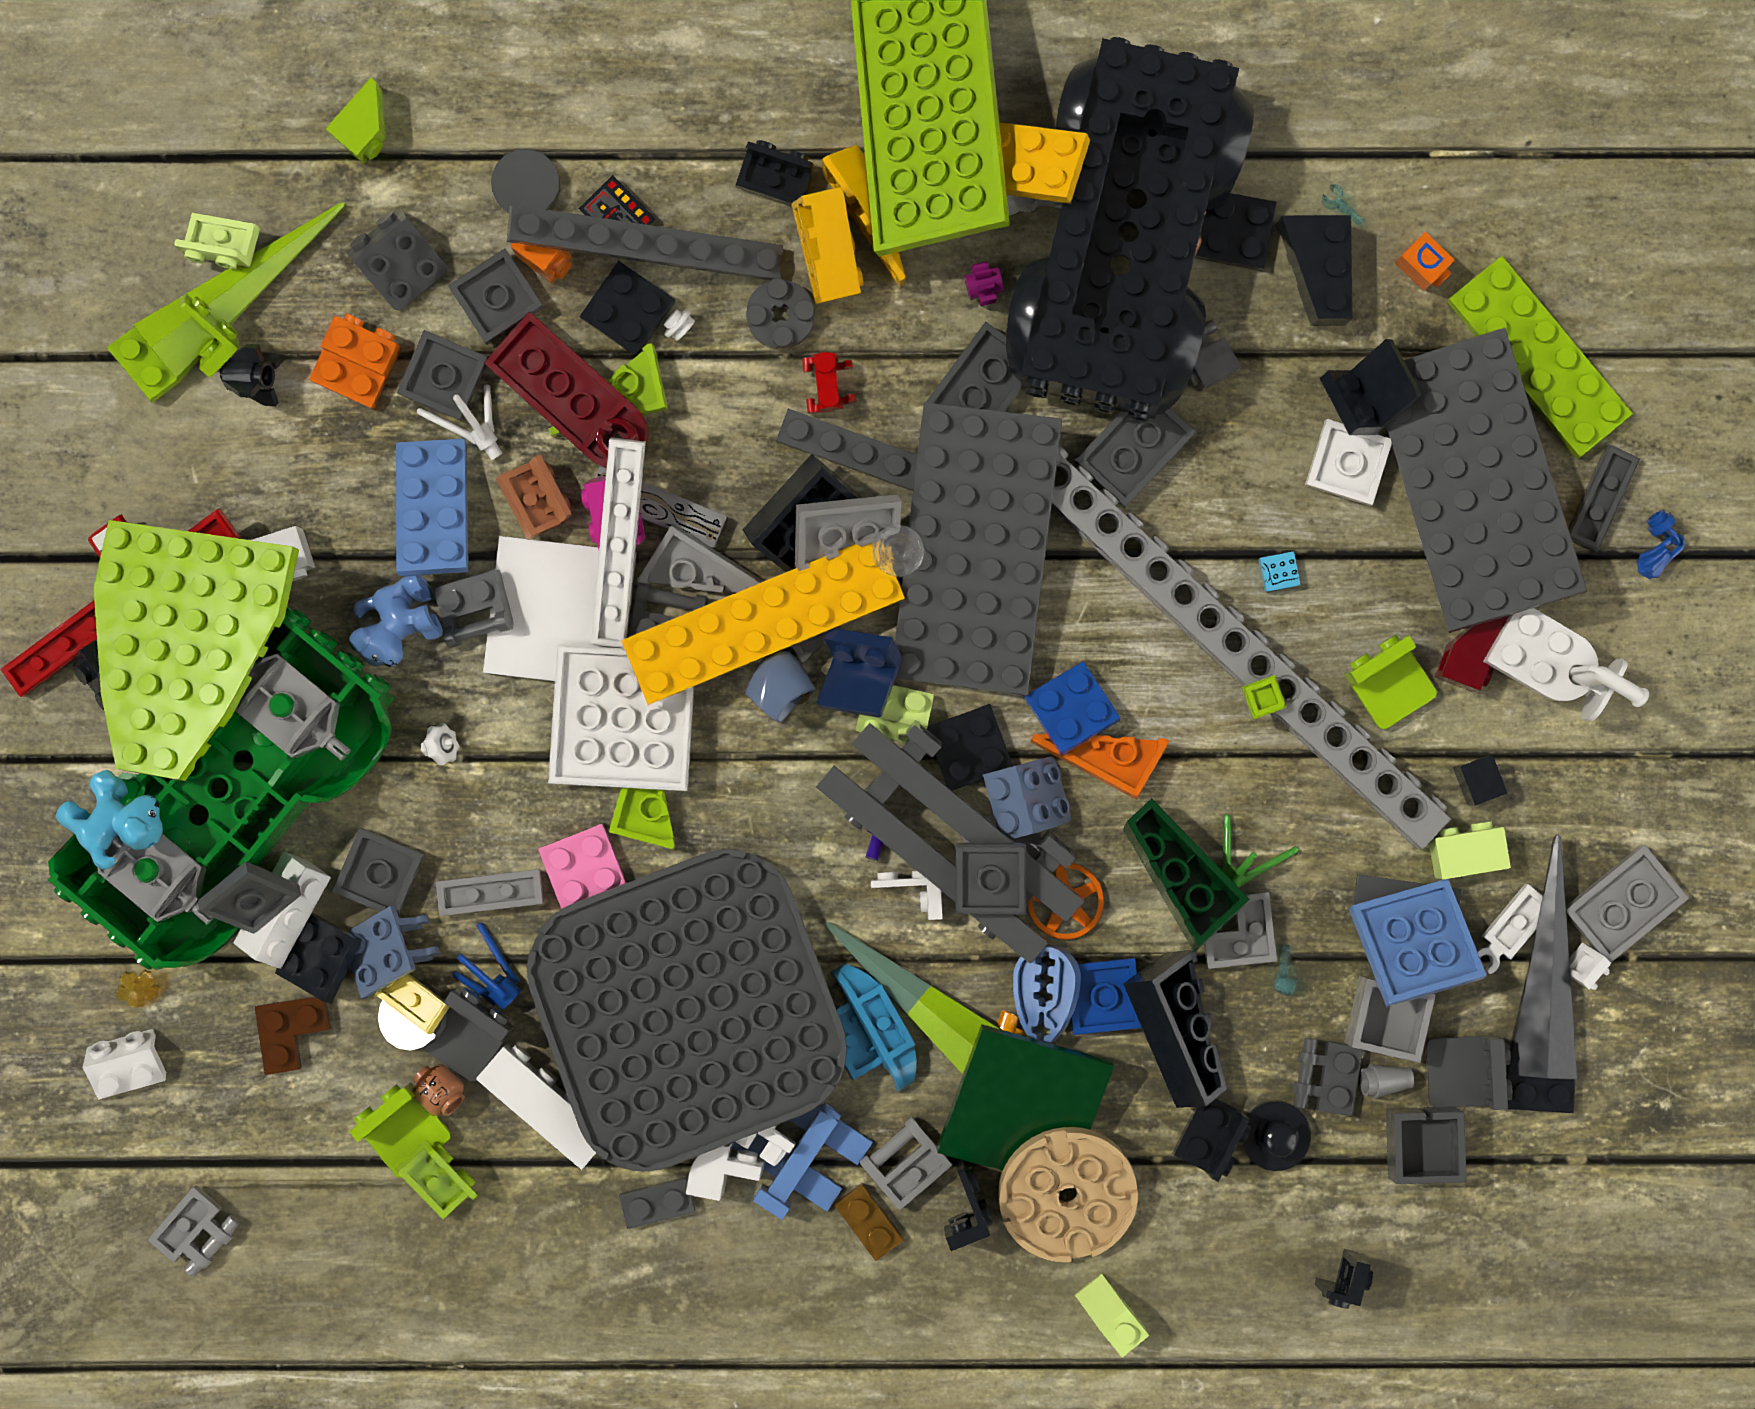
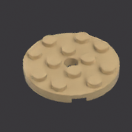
M1062 1127L1048 1130L1032 1137L1013 1153L1001 1174L998 1202L1008 1232L1022 1248L1046 1260L1072 1262L1071 1259L1088 1255H1092V1257L1097 1256L1121 1239L1135 1216L1138 1204V1190L1130 1161L1120 1147L1112 1140L1089 1129ZM1075 1188L1077 1195L1073 1200L1065 1202L1059 1199L1060 1190Z

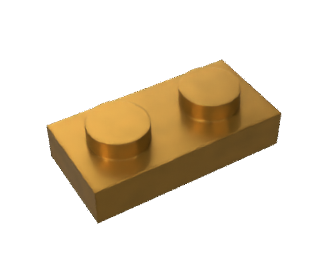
M863 1183L834 1204L875 1261L903 1242V1237Z

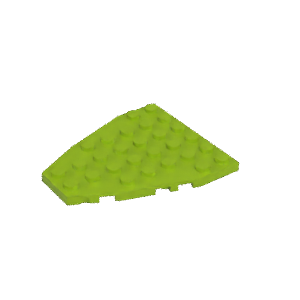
M108 520L94 583V602L101 697L116 769L186 781L194 770L196 761L204 756L211 746L207 743L217 728L219 726L224 727L233 715L253 678L249 676L258 656L264 657L268 650L265 643L274 627L280 628L285 618L299 549L287 545Z

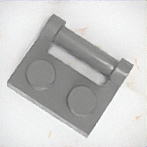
M912 1116L904 1122L905 1127L871 1156L866 1155L859 1161L865 1171L899 1211L952 1166L951 1161L945 1155L937 1153V1145ZM915 1137L921 1145L884 1175L879 1167Z

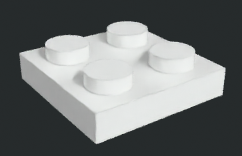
M1326 419L1305 486L1372 506L1392 444L1391 439L1381 435H1349L1344 424Z

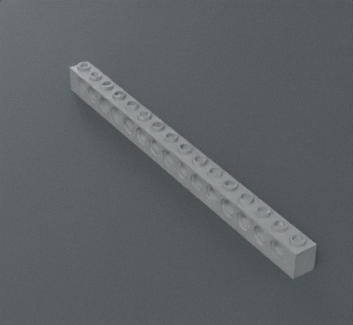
M1059 445L1056 469L1061 470L1065 474L1066 484L1060 487L1054 486L1051 509L1241 686L1272 675L1276 676L1277 682L1280 680L1289 682L1292 687V693L1288 699H1284L1287 708L1271 714L1413 847L1424 849L1451 820L1444 813L1447 807L1434 795L1428 798L1419 789L1422 786L1420 781L1408 771L1404 774L1401 773L1394 766L1397 761L1389 752L1383 748L1377 750L1368 742L1371 736L1357 724L1352 727L1343 718L1346 713L1335 702L1330 700L1329 703H1326L1318 695L1321 690L1313 681L1307 677L1302 680L1292 671L1295 665L1281 653L1276 656L1267 647L1270 642L1257 630L1251 633L1242 624L1245 619L1238 611L1231 606L1226 609L1217 601L1220 597L1219 594L1207 583L1201 586L1191 577L1194 571L1181 559L1175 562L1166 553L1169 550L1167 545L1158 537L1153 536L1150 538L1141 530L1144 527L1143 523L1132 513L1128 512L1125 515L1117 508L1118 500L1106 489L1100 492L1091 483L1094 478L1082 466L1078 465L1076 468L1066 460L1068 457L1067 452ZM1077 493L1087 494L1091 499V507L1087 510L1076 508L1073 503L1074 495ZM1109 516L1115 520L1116 530L1114 533L1106 534L1100 530L1098 521L1101 517ZM1130 539L1136 540L1141 545L1140 556L1135 558L1128 556L1124 551L1125 541ZM1152 563H1160L1165 567L1166 577L1163 581H1156L1151 578L1149 567ZM1179 586H1184L1191 592V601L1187 605L1178 603L1174 597L1175 589ZM1203 610H1211L1216 615L1217 621L1213 628H1206L1201 624L1200 614ZM1229 633H1235L1241 638L1242 645L1238 652L1228 650L1225 645V638ZM1255 656L1263 658L1267 664L1266 672L1262 676L1254 674L1251 670L1250 664ZM1307 703L1312 704L1317 710V717L1312 723L1304 721L1301 716V710ZM1332 727L1338 728L1342 733V741L1336 747L1330 745L1327 741V732ZM1357 751H1362L1367 756V765L1362 770H1357L1352 764V757ZM1384 774L1388 775L1393 783L1392 789L1386 794H1383L1377 785L1378 779ZM1412 798L1416 801L1418 810L1414 816L1409 818L1403 811V804L1407 799Z

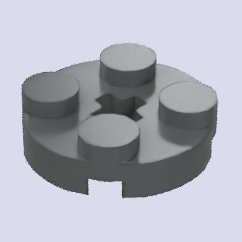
M775 278L770 282L762 284L752 293L747 303L746 318L752 335L762 345L772 349L791 348L801 344L810 334L814 325L815 311L811 297L803 287L792 281ZM775 307H787L786 314L789 319L786 322L784 320H779L777 323L772 320L774 318L772 310Z

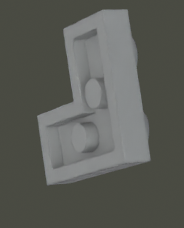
M1269 892L1245 894L1250 900L1235 915L1237 930L1217 932L1204 944L1206 967L1208 969L1277 961Z

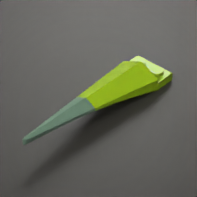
M826 922V927L879 984H882L884 990L963 1074L981 1024L997 1029L1000 1028L839 927Z

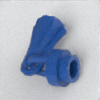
M1664 509L1654 513L1646 522L1649 525L1648 531L1653 537L1662 534L1666 539L1655 548L1641 553L1637 560L1639 574L1648 579L1659 578L1667 564L1685 547L1684 537L1677 534L1671 527L1676 522L1675 517L1671 512L1666 513ZM1670 543L1677 546L1671 552L1666 548Z

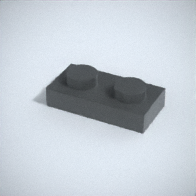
M683 1177L620 1193L619 1198L627 1229L694 1213L695 1206L692 1195L686 1194L688 1178Z

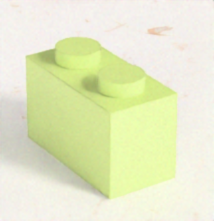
M1492 821L1471 824L1472 830L1459 832L1458 827L1441 829L1438 836H1435L1429 842L1435 878L1443 880L1511 868L1504 827H1493Z

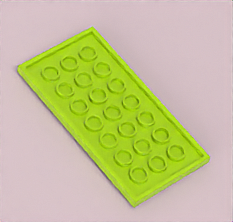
M851 0L874 253L880 257L1010 226L987 0Z

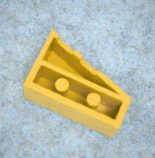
M843 186L801 196L791 205L815 304H822L860 294V287L864 284L860 267L856 266L854 255L855 242L850 232Z

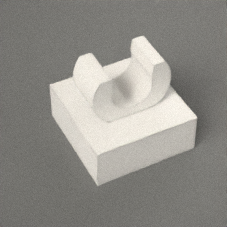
M1581 943L1569 958L1570 978L1589 990L1590 988L1596 990L1598 986L1595 982L1602 974L1606 976L1609 974L1608 967L1611 962L1604 955Z

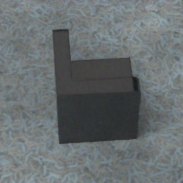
M1492 755L1453 767L1467 805L1476 806L1507 794Z

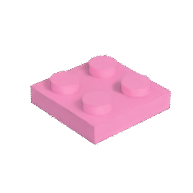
M604 823L538 849L561 909L627 883Z

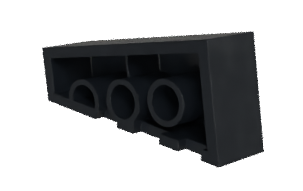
M1192 949L1164 953L1123 983L1176 1108L1207 1106L1227 1090L1217 1045L1211 1044L1209 1034L1212 1021L1210 1013H1204L1200 994L1205 991L1202 978H1196L1193 963L1198 960L1196 952L1194 953Z

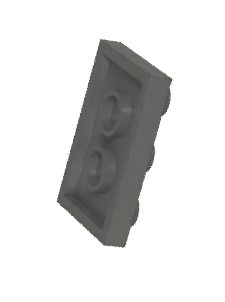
M985 321L926 403L1005 412L1022 389L1021 382L1011 372L1007 360L1006 336Z
M1171 408L1156 415L1155 419L1148 418L1146 422L1130 419L1127 417V412L1121 411L1075 460V463L1088 471L1094 478L1093 480L1103 489L1109 491L1124 509L1196 433Z

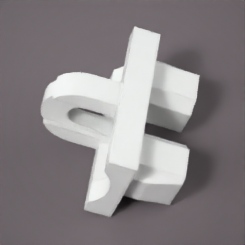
M776 1126L735 1141L748 1149L757 1134L769 1140L759 1157L773 1166H776L787 1152L790 1154L797 1144L775 1129Z

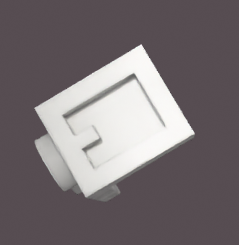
M912 871V878H898V872L877 873L878 879L871 880V888L926 885V891L920 892L921 912H928V920L942 919L941 890L918 871Z

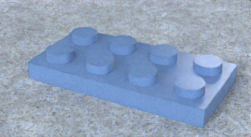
M465 438L396 443V572L399 576L468 572L467 443Z

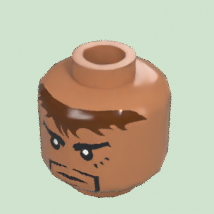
M444 1064L435 1065L431 1068L425 1066L414 1077L413 1081L416 1083L413 1088L414 1099L433 1116H440L442 1114L449 1116L458 1109L465 1099L463 1095L464 1083Z

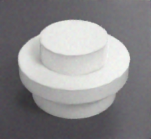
M688 309L682 313L676 310L664 323V326L668 328L664 335L667 338L671 336L678 341L695 322L689 316L691 312Z

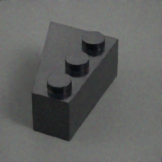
M1351 215L1281 216L1275 225L1283 240L1287 252L1286 256L1298 283L1297 288L1310 325L1345 326L1353 318Z

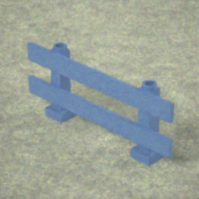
M826 1103L823 1107L818 1106L809 1113L790 1120L806 1132L792 1153L789 1154L787 1152L776 1166L765 1161L764 1170L775 1178L768 1188L763 1184L754 1195L753 1201L783 1220L791 1205L787 1199L792 1191L795 1190L825 1211H828L842 1190V1187L809 1165L824 1143L858 1165L873 1141L840 1120L842 1114ZM757 1134L748 1149L736 1142L733 1143L732 1149L735 1151H753L758 1154V1158H761L759 1156L769 1140Z

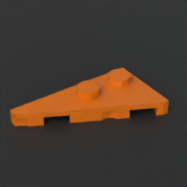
M1047 733L1042 735L1034 734L1031 743L1137 800L1167 748L1169 740L1165 738L1144 740L1126 736L1112 738L1111 736L1096 735L1063 756L1059 754Z

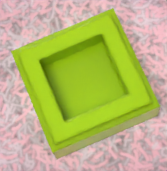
M1275 675L1241 687L1252 720L1287 708Z

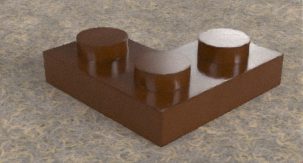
M314 996L255 1006L264 1074L282 1073L302 1068L297 1035L331 1029L327 1002H323Z

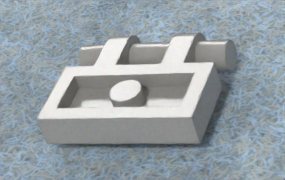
M196 1185L155 1230L148 1241L173 1263L184 1253L191 1259L184 1267V1270L188 1275L195 1277L202 1268L206 1269L213 1261L212 1256L222 1244L227 1245L234 1237L233 1232L240 1225V1222L232 1215H229L222 1224L217 1222L214 1217L223 1207ZM205 1230L211 1237L201 1248L193 1241Z

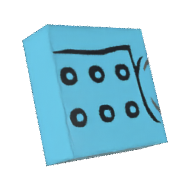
M1294 551L1258 559L1265 592L1301 585Z

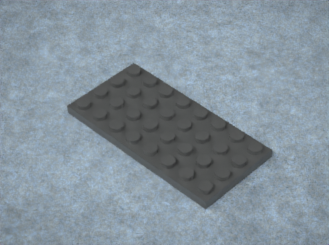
M1506 328L1405 359L1404 362L1421 392V397L1389 423L1387 429L1448 632H1455L1587 593L1586 584Z
M924 402L901 588L905 599L901 600L899 604L895 644L903 658L896 676L897 679L1028 695L1062 418Z

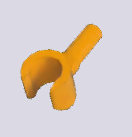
M1003 1010L997 1022L998 1027L1004 1031L1027 1037L1025 1031L1017 1028L1019 1017Z

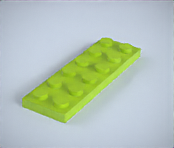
M1500 256L1446 301L1475 337L1506 328L1528 401L1576 459L1583 456L1633 415L1503 256Z

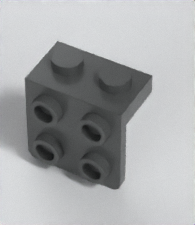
M398 209L395 212L389 211L377 221L376 224L378 226L369 234L362 233L351 242V248L347 251V254L393 309L402 310L447 272V265L403 212Z
M456 988L449 993L443 1002L449 1006L444 1031L436 1042L432 1045L429 1044L423 1049L466 1080L474 1082L490 1063L514 1026L508 1023L509 1018L496 1008L490 1010L480 1003L481 998L471 990Z
M1495 1035L1430 1038L1427 1040L1428 1098L1431 1106L1434 1108L1487 1106L1493 1110H1508V1100L1512 1099V1084L1510 1079H1506V1065H1510L1511 1055L1508 1044H1505L1503 1038Z

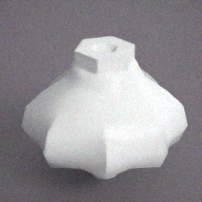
M445 723L430 726L427 729L424 742L421 743V752L425 756L432 758L438 765L454 762L460 747L456 740V732L450 730Z

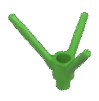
M1229 814L1224 815L1222 871L1238 888L1299 851L1298 847L1294 846L1245 873L1257 858V854L1252 852L1239 868L1231 864V816Z

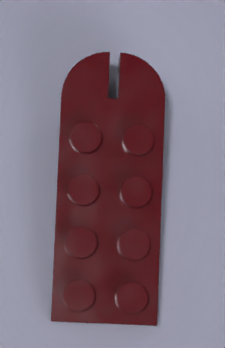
M530 311L484 362L485 365L595 464L607 469L609 439L611 437L615 438L618 434L624 439L645 441L647 445L649 427L643 413Z

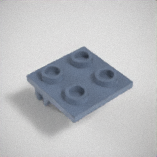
M389 906L347 931L362 940L350 964L361 999L370 997L416 970L414 963L433 960L432 956L441 955L437 946L427 949L407 950L402 936V932L418 930L422 928L421 924H430L428 915L414 918H399L395 906Z

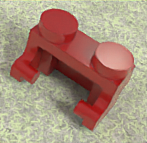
M821 352L814 354L813 357L802 358L803 372H812V366H815L818 404L815 405L814 398L806 399L808 414L834 412V410L843 409V404L856 402L855 394L839 397L836 371L852 369V360L835 363L838 362V356L834 352Z

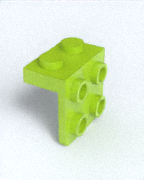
M1395 634L1379 644L1381 648L1379 652L1371 657L1368 653H1365L1349 663L1352 669L1343 674L1379 729L1389 728L1434 699L1437 695L1435 687L1411 652L1417 646L1410 635L1399 638Z
M411 1082L402 1089L397 1084L380 1097L384 1101L380 1107L373 1111L369 1106L353 1119L357 1125L349 1131L357 1143L365 1138L398 1178L402 1177L395 1168L425 1140L435 1148L438 1144L443 1146L451 1138V1131L439 1116L431 1115L414 1099V1085Z

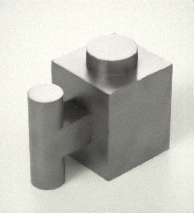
M1212 319L1205 322L1200 351L1189 380L1192 387L1197 385L1200 392L1237 373L1241 368L1225 337L1210 344L1207 336L1218 331Z

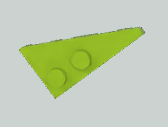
M652 343L645 345L642 348L643 351L627 365L623 364L615 370L611 378L605 379L637 407L643 415L668 410L656 350ZM554 426L548 428L550 436L557 437L562 435Z
M621 788L609 832L674 850L675 840L665 790Z

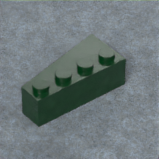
M1152 798L1127 820L1123 831L1195 953L1235 916L1250 899Z

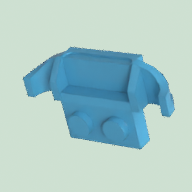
M843 964L831 971V976L838 982L845 993L843 997L846 1003L836 1008L845 1033L847 1053L844 1068L850 1079L855 1080L882 1064L883 1068H887L897 1092L911 1085L916 1075L917 1059L914 1047L916 1044L882 984H879L865 972L848 964Z

